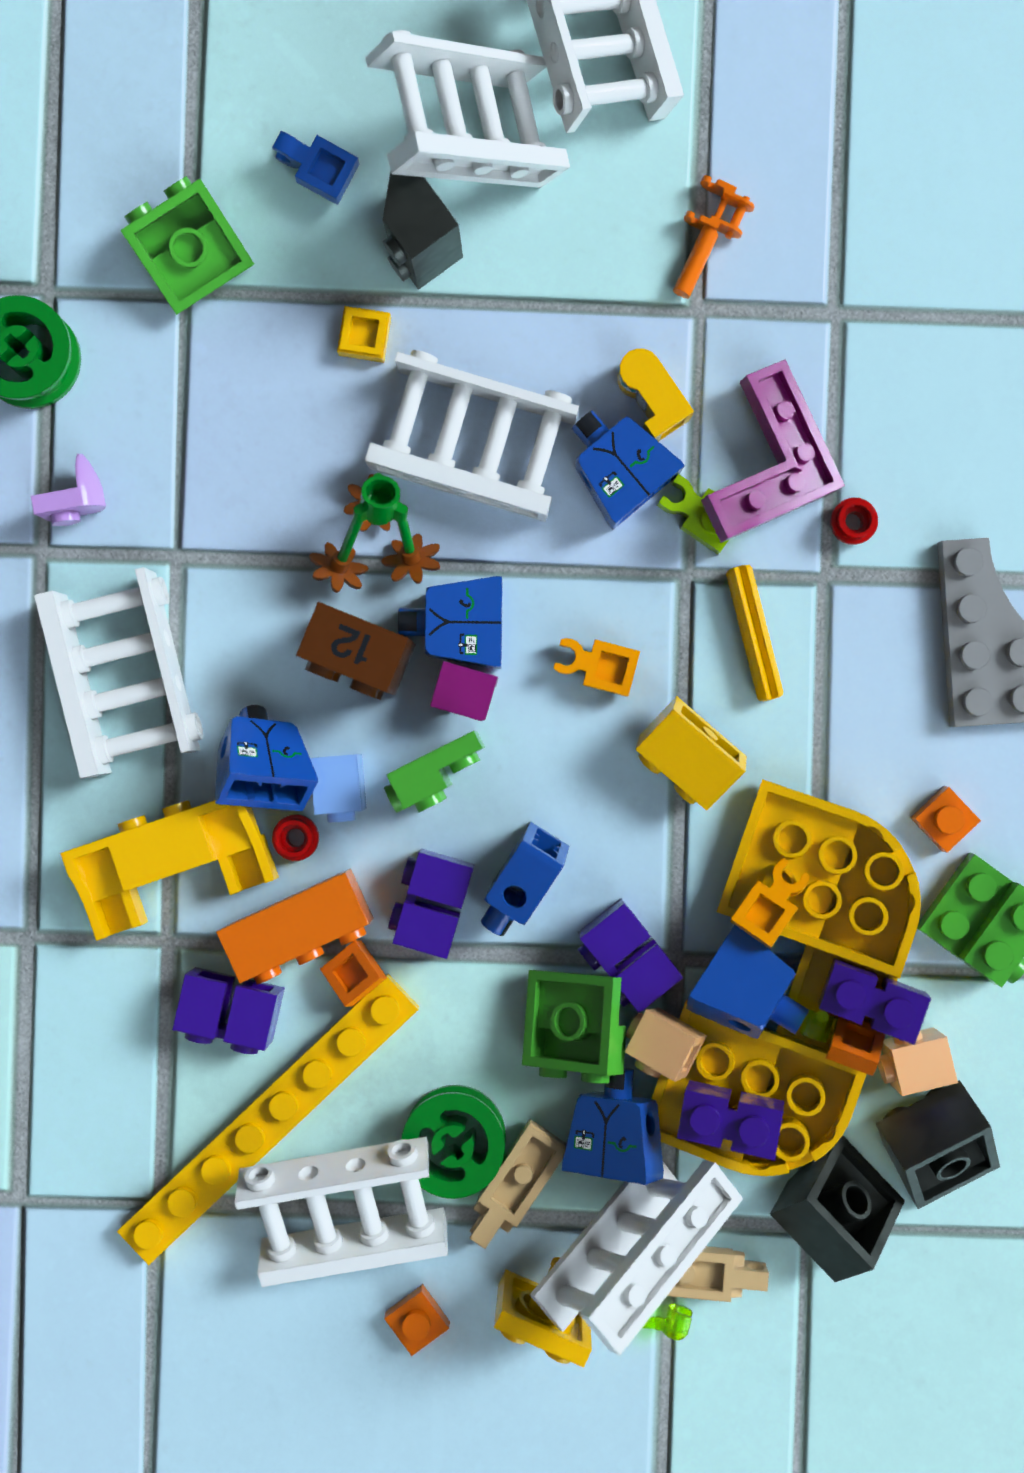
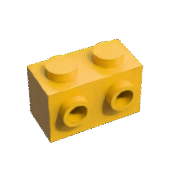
M678 696L640 734L635 749L639 752L638 756L641 762L650 771L656 774L662 772L675 783L674 789L685 801L690 804L697 802L706 811L746 772L747 756Z

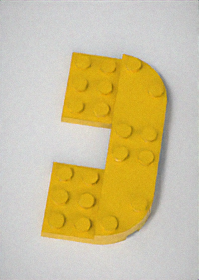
M763 779L716 912L732 918L757 881L770 888L773 884V869L783 858L789 861L786 869L782 872V878L785 882L795 884L805 872L810 875L806 888L800 894L790 896L787 899L797 906L798 910L781 933V936L806 944L788 997L809 1009V1012L795 1035L778 1025L776 1032L765 1028L760 1037L756 1039L686 1009L688 1001L686 999L679 1019L706 1034L707 1037L688 1075L675 1082L661 1075L658 1078L652 1099L656 1100L658 1104L662 1143L707 1161L715 1162L717 1165L739 1173L754 1176H776L790 1173V1170L804 1166L813 1160L816 1162L835 1146L848 1127L867 1075L826 1059L838 1016L819 1009L818 1001L833 959L836 958L874 972L878 977L875 987L883 990L881 985L884 977L897 981L901 977L916 934L920 917L921 896L916 872L902 845L878 822L854 810ZM865 1016L863 1021L869 1023L870 1017ZM689 1080L732 1089L728 1108L737 1110L741 1091L783 1100L784 1110L775 1161L730 1151L732 1141L727 1139L722 1140L721 1148L678 1139L677 1134L684 1094Z

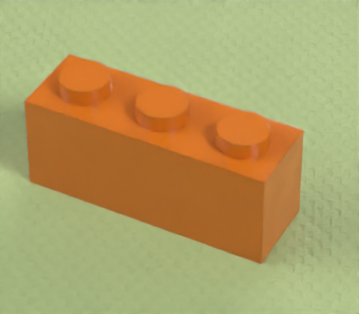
M350 868L226 925L216 933L239 983L254 978L256 985L281 974L282 970L279 966L296 958L298 964L302 965L323 955L324 950L322 946L331 941L339 939L342 946L366 935L367 932L364 926L370 924L374 918Z

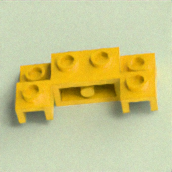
M187 800L163 808L164 818L147 823L146 817L143 815L117 824L120 833L60 853L67 875L82 900L96 941L148 922L137 890L139 886L215 860L219 862L230 895L279 878L265 834H260L252 807L216 804L214 800L192 808L190 801Z

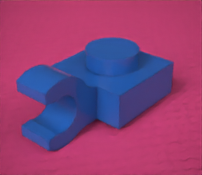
M280 131L272 146V149L277 152L275 155L277 160L289 167L299 168L295 175L298 184L336 205L339 204L359 166L358 157L316 135L312 145L309 147L290 134Z

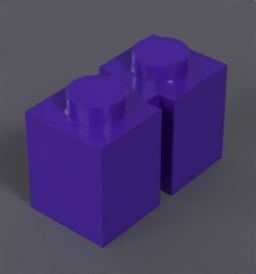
M425 849L419 851L417 859L408 857L401 884L409 886L404 904L395 902L388 929L396 931L392 943L447 959L461 912L416 899L418 896L462 909L475 864Z
M622 898L578 932L579 938L584 944L577 949L591 968L595 971L602 966L610 977H622L620 1004L623 1007L631 1003L640 1013L683 979L679 970L653 938L617 967L615 966L651 937Z
M834 958L818 1001L819 1009L862 1025L865 1016L870 1017L869 1024L871 1029L915 1045L931 1001V997L927 992L887 977L883 979L881 985L883 990L875 987L878 977L874 972Z
M195 967L184 976L172 1030L185 1033V1039L195 1043L210 1044L215 1038L223 1039V1042L231 1043L230 1049L239 1053L257 1054L258 1050L265 1051L273 1042L285 987L268 983L256 985V982L250 979L242 982V985H236L228 1022L225 1023L236 976Z
M689 1080L684 1094L677 1134L678 1139L721 1148L722 1140L727 1139L732 1141L730 1151L775 1161L784 1110L783 1100L741 1091L737 1110L728 1108L732 1089Z

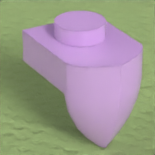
M77 454L76 456L77 487L32 495L31 501L34 515L51 521L53 526H68L81 522L80 516L98 513L106 508L100 480L92 465L83 454Z

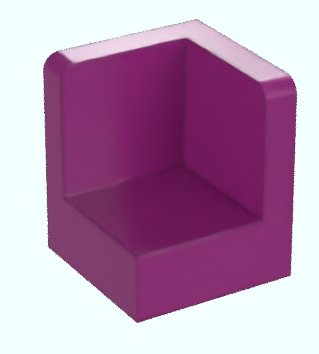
M443 661L430 706L478 721H484L487 717L494 689L499 678Z

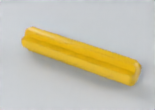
M750 565L731 568L727 571L726 577L757 699L759 701H768L783 696V688L753 569Z

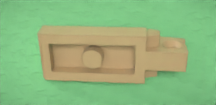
M529 1119L504 1156L502 1165L495 1178L479 1193L478 1200L473 1209L480 1215L470 1229L471 1236L469 1239L486 1249L499 1228L507 1233L513 1226L517 1228L564 1158L567 1143Z
M706 1246L667 1296L731 1302V1298L742 1297V1289L768 1291L769 1271L766 1263L745 1260L744 1252L733 1251L730 1248Z

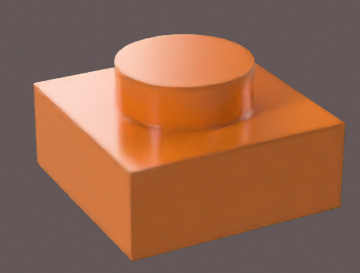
M943 786L910 817L942 852L946 853L981 822L955 792L946 786Z
M354 940L320 968L345 1007H353L387 979L363 941Z
M838 1016L826 1059L873 1076L879 1064L885 1034L871 1029L868 1022L863 1021L862 1025Z
M423 1284L388 1309L384 1317L411 1356L447 1331L450 1326V1320Z

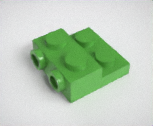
M187 176L165 189L163 192L168 200L154 209L151 208L148 202H145L125 215L124 218L129 225L120 230L176 315L254 265V262L202 180L198 179L191 183Z
M472 731L386 774L391 784L385 786L384 790L394 810L398 813L415 805L419 813L446 799L447 797L443 790L451 786L452 783L444 768L449 766L454 774L480 761L477 751L485 748L478 732Z
M968 853L922 916L917 929L988 981L1002 988L1006 981L1015 983L1024 974V887L1019 883L1011 881L977 855Z
M529 970L522 1065L539 1067V1076L550 1078H567V1071L580 1072L581 1081L608 1084L611 1075L624 1074L626 1026L619 1025L622 977Z

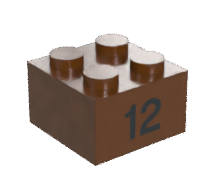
M318 601L296 656L308 660L305 670L335 682L339 681L342 674L353 679L349 688L381 700L384 692L396 695L416 644L405 636Z

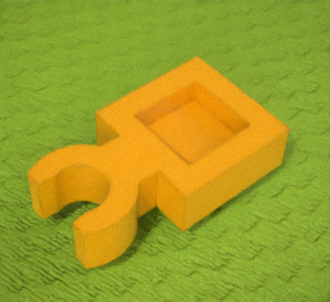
M561 639L559 646L571 649L575 654V660L570 665L555 663L553 669L556 672L569 675L578 670L586 672L583 686L625 697L629 696L640 651L595 639L591 652L584 651L582 646L573 639Z
M785 858L781 859L773 869V884L769 888L760 881H757L730 920L731 923L769 949L772 948L798 910V907L787 899L790 896L800 894L806 888L810 875L805 872L797 883L789 884L785 882L782 878V872L786 869L789 862Z

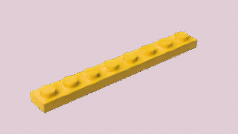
M389 973L386 975V980L343 1015L119 1228L118 1234L148 1265L238 1181L239 1168L254 1166L419 1010L420 1006Z

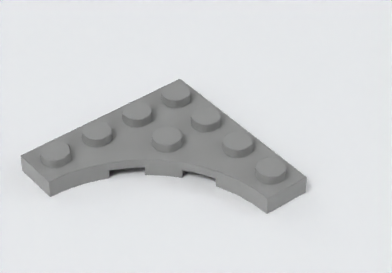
M989 538L941 541L937 543L949 727L1023 723L1024 620L1014 609L1000 584L991 556Z

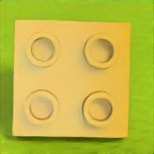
M554 1257L552 1259L549 1271L557 1263L560 1257ZM505 1269L498 1284L494 1328L500 1330L505 1338L514 1343L525 1344L527 1342L543 1349L550 1358L559 1363L569 1364L572 1362L584 1368L592 1351L591 1328L578 1313L564 1331L558 1330L530 1296V1293L538 1283Z

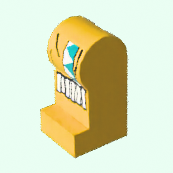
M634 349L622 358L617 374V383L625 395L635 398L648 418L643 425L645 431L659 442L690 421L694 410L653 352L646 349Z

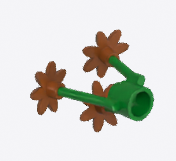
M381 473L370 474L362 487L355 484L348 485L349 493L358 501L346 505L343 510L347 515H353V519L340 551L332 543L327 542L324 546L325 555L311 553L309 555L310 561L320 567L313 572L312 578L316 581H323L331 577V588L335 593L340 592L344 582L353 589H361L362 583L356 575L365 574L369 568L365 564L352 562L356 553L352 547L359 531H366L371 524L378 525L384 531H389L391 527L390 522L395 520L398 524L402 542L393 540L391 545L397 554L386 556L381 560L384 566L396 567L391 575L392 581L398 582L409 573L411 579L416 584H420L423 578L422 569L427 571H437L440 569L439 562L431 558L439 552L440 545L434 543L422 547V536L420 534L411 536L407 520L408 507L400 503V488L392 478L383 476Z

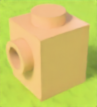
M659 1007L647 1009L644 1014L640 1012L632 1020L626 1033V1037L631 1040L625 1053L637 1059L634 1065L642 1072L655 1078H660L661 1075H664L675 1082L688 1075L707 1035Z
M934 1027L924 1030L920 1029L915 1045L895 1037L884 1039L883 1055H880L878 1068L884 1083H890L900 1095L906 1096L958 1083L947 1036Z

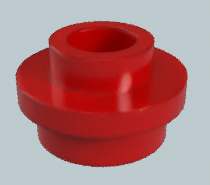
M862 498L845 499L834 508L831 514V530L835 537L845 544L858 545L864 543L876 532L878 526L877 512L871 503ZM848 514H854L860 519L858 530H852L846 525Z
M293 814L286 816L276 824L273 830V846L276 852L287 860H304L311 856L318 847V828L310 818L304 815ZM292 829H299L303 832L304 842L302 845L295 846L289 841V833Z

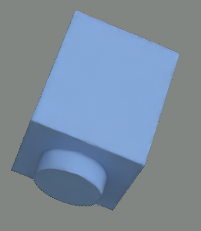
M362 754L310 758L318 777V783L312 793L314 815L327 814L328 822L356 820L355 811L367 809Z

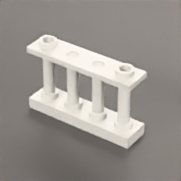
M527 0L552 84L554 108L557 114L561 115L566 133L576 131L593 105L639 99L644 104L648 121L665 119L684 96L656 0ZM603 10H613L617 14L622 34L571 40L564 16ZM624 54L630 59L636 79L585 86L578 60Z
M406 30L388 33L383 37L382 42L365 57L367 67L394 71L408 134L405 135L403 142L387 154L391 174L541 188L570 168L566 149L546 147L545 143L540 142L527 82L546 68L544 57L525 54L522 50L505 51L411 35ZM415 74L434 77L447 135L434 134L431 129H427ZM455 80L472 83L484 139L473 138L471 134L466 133ZM492 86L509 89L521 144L511 143L509 139L504 138Z
M412 350L410 355L397 352L395 363L398 371L409 376L390 439L384 440L383 446L370 442L365 458L369 469L546 522L552 497L544 495L545 488L541 485L560 422L572 425L576 423L579 406L571 404L572 398L551 390H547L544 395L444 366L437 363L438 359L435 356L423 351ZM429 381L452 388L453 392L434 454L430 453L428 459L411 455V448L407 445L426 382ZM471 394L498 402L479 467H474L472 473L454 468L456 462L452 460ZM519 408L542 415L543 417L524 480H519L517 486L499 481L500 475L496 472L515 409Z
M145 567L135 569L139 587L74 603L73 600H68L67 595L53 590L34 595L80 779L112 773L109 763L113 762L115 756L178 741L181 753L200 751L198 740L203 739V729L198 714L196 712L191 713L164 607V605L169 604L168 589L162 577H157L156 572ZM144 605L150 629L149 633L90 648H85L84 645L79 644L75 627L80 626V621ZM155 650L161 678L98 694L95 690H91L87 672L91 671V666ZM167 696L173 723L110 739L106 735L102 736L98 717H102L103 711Z
M427 1136L239 1168L234 1202L236 1209L258 1206L268 1236L261 1239L257 1272L261 1286L266 1287L448 1256L447 1220L444 1207L426 1210L419 1179L429 1177ZM400 1182L407 1213L380 1218L372 1187ZM352 1190L361 1221L333 1226L325 1195ZM305 1198L314 1229L287 1234L278 1203Z
M704 1160L686 1183L678 1181L663 1162V1179L647 1185L624 1182L530 1293L533 1300L558 1330L564 1331L579 1313L609 1351L618 1355L622 1354L743 1200V1197L715 1162Z

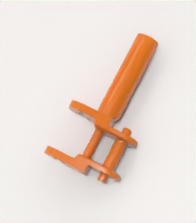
M708 175L702 177L700 184L706 190L720 196L721 202L711 218L701 215L697 219L692 211H687L684 216L686 223L701 230L673 288V292L676 295L686 299L690 298L718 238L717 231L725 234L727 239L741 238L742 231L738 228L745 212H753L755 208L754 204L749 201L750 198L748 196L742 197L735 194L737 187L720 179L716 183H712V178ZM727 204L736 208L730 223L720 219Z

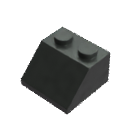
M390 170L383 214L387 238L383 240V244L390 254L387 257L388 261L400 279L405 281L410 277L419 290L463 258L459 224L425 177L391 174Z
M960 1080L956 1084L930 1090L924 1099L908 1107H897L889 1111L883 1120L876 1123L883 1145L917 1209L1000 1167L991 1125Z
M842 1135L829 1152L816 1162L813 1160L805 1164L787 1181L770 1215L834 1282H838L874 1270L905 1200Z

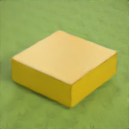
M344 306L337 347L338 355L384 363L391 324L390 313Z

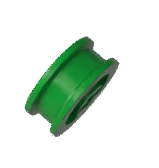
M22 295L0 298V359L22 378L27 379L21 382H11L2 379L0 376V399L12 406L24 409L42 408L59 401L71 390L80 372L81 350L74 332L49 305L38 299ZM25 325H39L49 330L53 342L52 355L50 350L30 330L24 327ZM23 348L29 351L25 358H22L19 354Z
M463 1085L442 1086L424 1095L411 1110L401 1140L420 1138L422 1129L430 1128L434 1133L431 1150L432 1154L435 1155L444 1147L447 1133L452 1138H455L466 1129L468 1120L466 1117L461 1115L448 1116L444 1113L445 1111L457 1110L473 1116L482 1125L488 1140V1147L484 1153H477L474 1150L476 1141L474 1126L463 1136L461 1148L454 1143L443 1151L440 1164L447 1168L462 1167V1170H447L439 1167L429 1159V1177L419 1179L420 1186L428 1193L442 1198H464L481 1191L495 1178L504 1158L506 1130L499 1109L485 1094Z

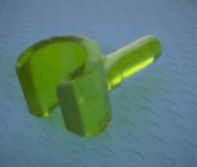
M807 1008L809 1012L802 1022L799 1033L817 1041L827 1042L835 1017L828 1015L823 1010L816 1012Z
M670 1304L666 1318L651 1316L642 1328L656 1329V1331H662L673 1340H682L688 1335L692 1321V1310L683 1305Z

